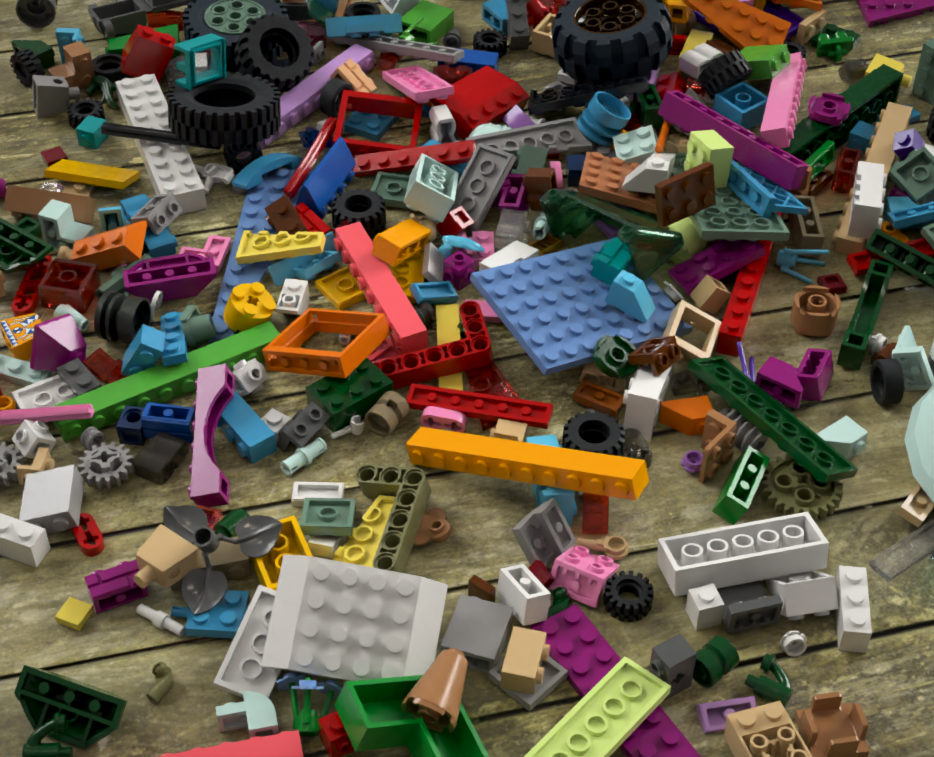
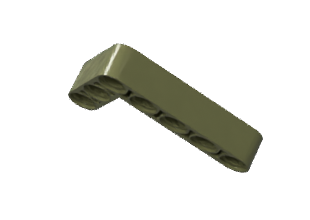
M372 464L361 466L357 470L355 477L364 496L368 498H377L379 495L395 497L373 560V567L404 573L431 494V488L422 469L414 467Z

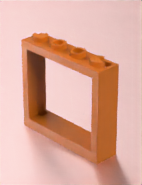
M308 308L262 349L269 371L347 378L390 335L386 316L383 313ZM315 332L358 335L341 352L299 348Z

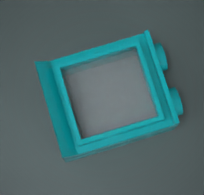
M210 33L174 44V49L185 53V61L177 62L176 68L186 73V77L175 80V84L191 91L192 87L222 77L227 78L225 38Z

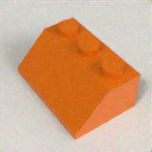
M145 220L74 241L71 261L88 274L140 260L148 222Z

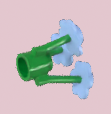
M296 672L283 675V679L276 681L278 690H290L294 718L293 729L299 730L300 736L315 737L319 735L318 719L327 716L332 698H337L343 688L341 683L335 680H326L325 683L318 682L316 686L317 680H311L309 677L306 678L305 675H299ZM296 689H304V708L300 710V715ZM311 689H317L319 692L327 694L320 717L317 716L318 711L310 709Z

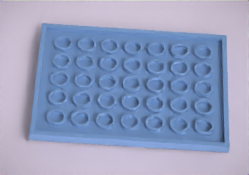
M612 239L471 273L469 280L544 376L593 362V348L596 342L604 335L622 336L630 341L636 349L650 338L663 336L670 314L676 305L635 258L626 271L643 280L656 308L646 323L606 302L605 300L611 286L604 283L603 280L600 281L591 276L593 266L590 264L596 253L600 252L605 242L610 243ZM680 320L675 336L679 337L689 334L693 327Z

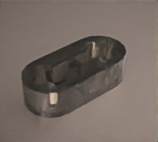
M633 428L623 430L625 431L624 455L627 458L645 460L646 467L649 468L653 454L642 433Z

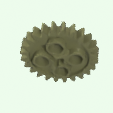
M787 453L785 460L777 456L776 462L769 461V465L760 481L759 491L762 492L761 498L767 499V507L775 506L774 513L783 511V516L808 512L814 522H817L818 515L826 519L827 513L833 515L835 508H839L843 496V483H839L840 480L828 483L817 481L812 473L805 467L798 465L795 459Z

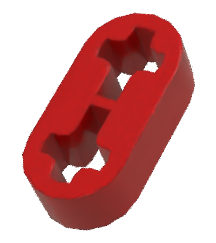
M80 513L79 527H72V533L84 555L89 557L97 556L102 553L105 547L102 534L90 514ZM84 524L87 526V530L83 531L80 525ZM92 539L94 545H90L87 540Z

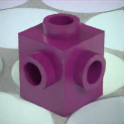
M457 251L443 260V281H450L452 286L458 291L472 283L469 279L471 273L475 272V260L470 256Z

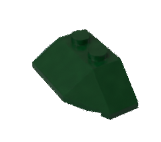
M0 218V269L6 273L27 271L54 250L52 245Z
M24 665L14 691L34 730L54 719L56 712H61V714L67 715V731L61 732L60 735H56L52 731L48 736L84 749L89 748L118 730L127 704V700L112 692L64 675Z

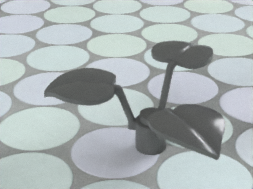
M196 506L164 507V526L190 543L195 544L202 551L201 555L206 564V571L200 568L194 569L182 581V596L191 612L195 615L206 613L217 606L225 596L227 589L226 577L220 571L211 572L212 567L208 556L209 553L214 552L218 548L219 541L240 544L242 553L248 557H263L271 552L282 530V523L279 520L263 515L246 517L236 525L235 533L238 539L223 536L221 533L215 534L208 527L205 512Z

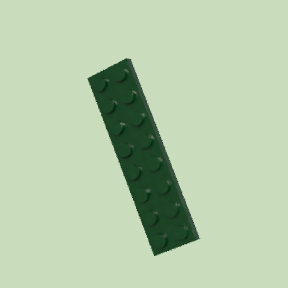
M716 356L690 360L687 368L695 374L697 379L704 381L711 387L714 393L724 398L730 407L737 409L744 415L745 420L753 423L764 436L771 438L778 444L779 449L792 456L798 465L805 467L813 474L814 479L822 483H828L855 477L858 471L855 465L726 358Z

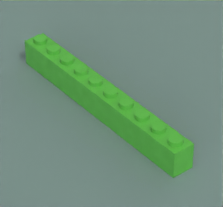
M268 321L187 353L188 362L165 367L161 363L54 406L91 404L94 409L93 417L90 419L53 421L63 441H70L81 436L84 430L89 427L100 429L119 421L124 406L145 408L148 402L161 404L196 390L195 380L198 379V369L226 364L231 372H233V366L243 359L247 362L256 358L260 363L265 362L262 349L280 333Z

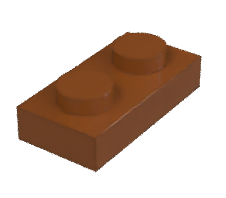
M584 379L573 393L572 398L574 402L602 413L610 414L615 418L625 405L623 404V394Z

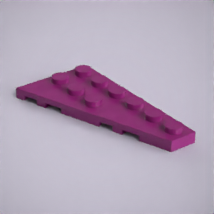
M856 0L868 28L873 27L874 23L877 22L885 24L890 19L902 20L922 15L923 11L926 10L934 12V0Z

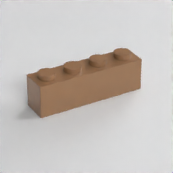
M7 184L4 210L10 211L11 216L24 218V215L27 214L31 215V218L39 220L38 213L54 199L71 204L75 222L93 224L96 199L88 196Z

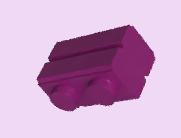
M136 559L120 562L117 566L106 570H96L84 577L96 614L149 596L147 587H139L133 579V576L140 571Z

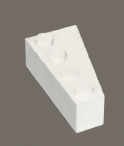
M858 161L847 236L870 239L876 228L881 230L882 218H879V216H882L884 203L882 201H884L886 188H883V186L885 187L887 174L884 173V164Z
M675 363L659 376L653 375L651 365L641 367L639 364L634 372V377L630 379L629 387L625 390L623 404H627L623 424L625 435L651 440L653 426H656L660 402L664 401Z

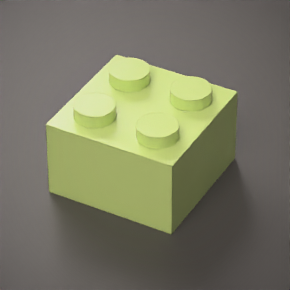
M714 130L691 131L687 142L684 171L708 161L714 165L715 188L727 187L734 147Z

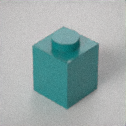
M88 115L76 128L78 144L97 150L109 137V135L101 133V125L106 120Z

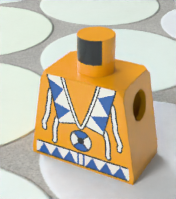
M36 313L0 321L3 339L13 358L23 361L31 359L34 325L42 323Z

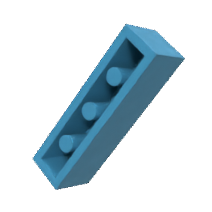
M234 390V398L226 406L216 428H220L229 443H234L241 457H246L253 464L277 451L276 436Z

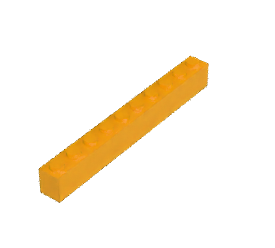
M420 427L406 443L411 464L634 501L638 499L649 483L646 462L641 459Z

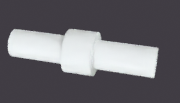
M144 604L138 606L136 613L152 621V625L161 630L167 629L180 637L185 634V626L172 620L169 614L161 610L155 611Z

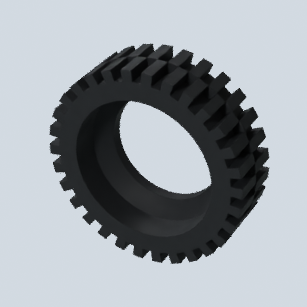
M226 72L227 78L222 77L192 87L191 91L177 84H172L167 93L169 128L177 137L182 136V139L185 141L190 139V142L195 144L201 142V145L205 146L208 143L212 144L213 147H218L219 144H224V147H230V144L242 146V143L250 145L253 144V141L261 142L262 138L268 139L270 135H275L276 131L280 129L281 106L279 88L258 76L252 78V75L246 74L242 76V73L230 75V72Z

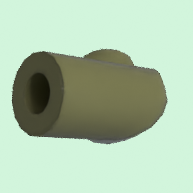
M158 662L152 668L156 685L146 694V697L153 704H157L172 689L174 684L172 670L164 662Z

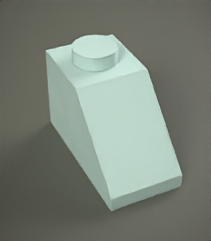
M847 415L817 433L818 436L847 460L854 455H860L867 446L868 432Z

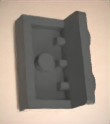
M311 401L304 410L299 409L290 425L285 424L279 431L278 436L280 439L277 447L283 452L292 443L299 448H303L329 420L330 415Z

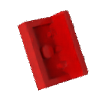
M677 71L669 75L664 74L660 76L656 81L655 87L661 100H663L666 91L679 90L685 94L687 83Z

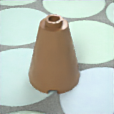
M456 648L442 650L403 699L400 706L402 712L406 715L408 710L414 715L412 719L422 718L428 730L442 733L444 728H449L448 733H452L457 725L468 666L465 654Z

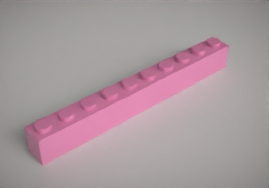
M801 52L790 54L791 62L772 79L760 129L761 138L779 148L789 147L791 139L794 138L793 130H795V122H797L796 114H798L799 99H801V91H803L802 84H804L805 70H807L806 59L802 58Z

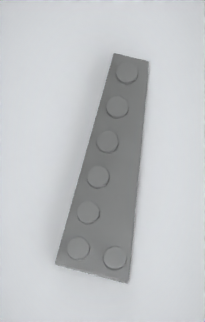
M576 117L465 139V141L474 140L476 147L479 143L515 156L518 149L522 150L524 144L546 149L548 154L581 153L591 151L592 148L588 137L578 128Z

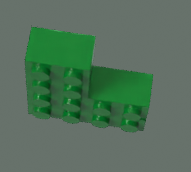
M422 675L346 681L334 704L355 752L407 746L412 757H489L462 703L460 704L457 725L452 733H448L449 728H444L442 733L428 730L422 718L412 719L414 715L408 710L406 715L402 712L400 706L403 699Z

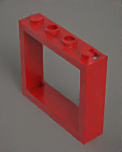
M343 90L333 145L342 136L346 111L348 110L414 119L410 146L343 138L353 158L355 155L417 147L423 103H417V101L407 97Z

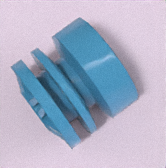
M598 91L588 103V108L584 109L582 115L577 119V125L580 131L590 140L603 146H610L613 142L612 137L619 135L620 130L630 120L631 112L615 96Z

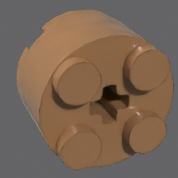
M818 285L803 287V291L799 293L797 291L794 296L790 316L795 333L800 336L829 337L835 329L841 305L839 296L836 293L835 296L829 293L828 288Z

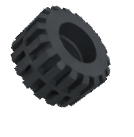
M734 50L723 54L707 65L698 76V81L710 99L713 100L715 94L746 81L753 70L741 52Z
M356 188V190L350 189L347 192L340 193L332 201L333 230L360 221L371 240L378 233L385 231V200H383L381 195H377V192H371L369 189L362 190L361 188Z
M585 411L584 414L578 413L575 414V418L571 417L568 419V423L564 425L562 447L623 457L625 444L624 427L622 424H618L619 420L611 418V415L607 413L601 414L600 411H595V413Z

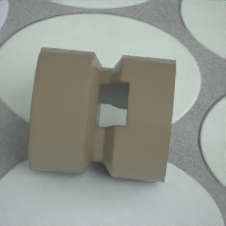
M386 391L365 414L364 419L372 432L386 437L406 417L410 408L407 401L400 394Z

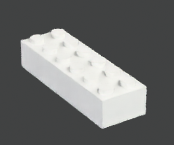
M803 512L659 538L657 564L674 596L687 595L689 589L713 583L716 589L827 568L829 542L810 514Z

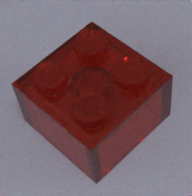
M55 258L37 287L42 308L56 310L60 304H69L80 314H85L95 297V290L102 285L98 264Z

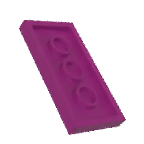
M723 240L715 243L705 251L695 254L691 260L688 259L676 264L667 272L675 284L689 297L706 275L720 280L767 253L765 247L758 241Z

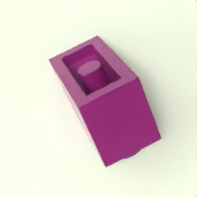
M770 356L757 372L755 383L774 399L798 409L803 388L793 366Z

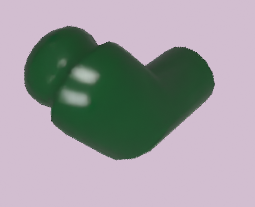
M560 586L553 590V604L548 608L547 618L566 610L570 606V594H567L565 587Z

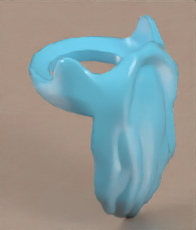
M454 235L443 236L441 239L443 243L438 249L444 255V260L452 255L453 246L485 252L484 248L472 239Z

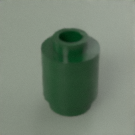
M241 508L232 510L214 526L215 534L221 533L226 537H236V525L250 515Z

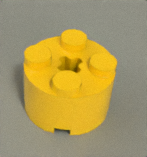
M259 282L240 284L232 289L224 308L223 319L231 330L242 332L270 321L276 308V303L272 295L265 290L263 284Z

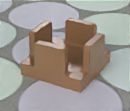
M841 692L814 695L809 708L795 711L794 717L801 737L813 757H868L870 751L865 737L869 725L860 703H854L853 707L851 702L841 704Z

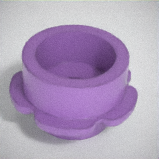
M690 450L682 458L681 465L690 473L700 472L703 454L696 450Z

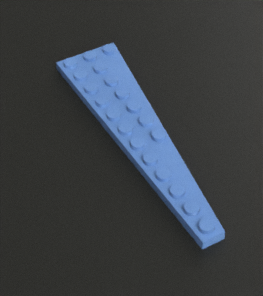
M276 168L262 175L263 183L247 190L213 315L216 336L209 338L208 344L238 333L239 330L237 332L231 330L223 319L224 308L232 289L245 283L259 282L262 284L264 275L269 271L268 266L273 263V261H260L252 264L238 265L235 257L243 231L251 230L252 234H258L259 231H268L269 234L278 233L276 228H272L265 217L268 214L264 208L284 196L283 190L296 169ZM310 170L303 184L306 182V180L309 178V176L312 174L314 170ZM303 184L296 193L295 197L290 199L294 207L296 205Z

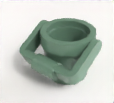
M187 305L179 320L188 345L192 348H198L202 341L216 336V328L210 314L201 315L197 305Z

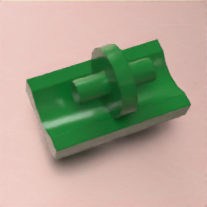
M844 31L835 33L833 39H829L826 33L819 34L815 52L816 56L833 57L835 62L841 61L842 55H847L850 52V46L854 39L852 36L847 37Z

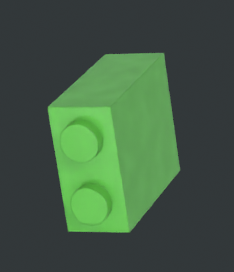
M421 0L402 17V33L421 16L424 17L410 32L416 42H437L454 27V10L426 0Z
M787 44L746 46L740 51L753 70L747 80L773 79L791 62Z

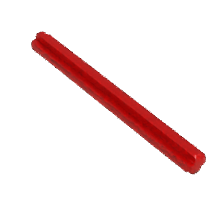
M328 117L283 190L284 195L286 194L290 199L295 197L335 131L336 117Z

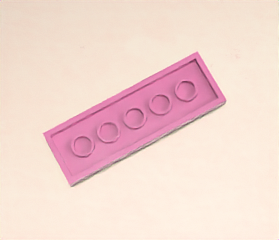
M419 65L382 71L383 80L414 101H417V103H426L432 98L443 100L447 99L448 95L455 94L454 86Z

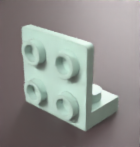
M910 325L904 326L902 333L898 336L896 347L892 350V358L897 359L901 365L906 391L929 390L934 385V376L923 346H917Z

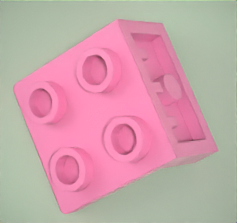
M572 546L555 559L551 575L555 580L548 589L554 590L557 587L563 586L567 589V594H570V598L596 608L599 605L606 580L619 570L620 565L614 563L613 559L608 556H597L590 553L583 546Z

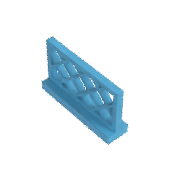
M732 159L727 186L757 214H760L762 218H769L771 212L807 214L809 209L785 188L761 176V174L749 167L740 166Z

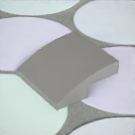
M551 498L535 508L512 529L530 566L535 560H539L547 567L555 557L560 556L576 542L555 498Z

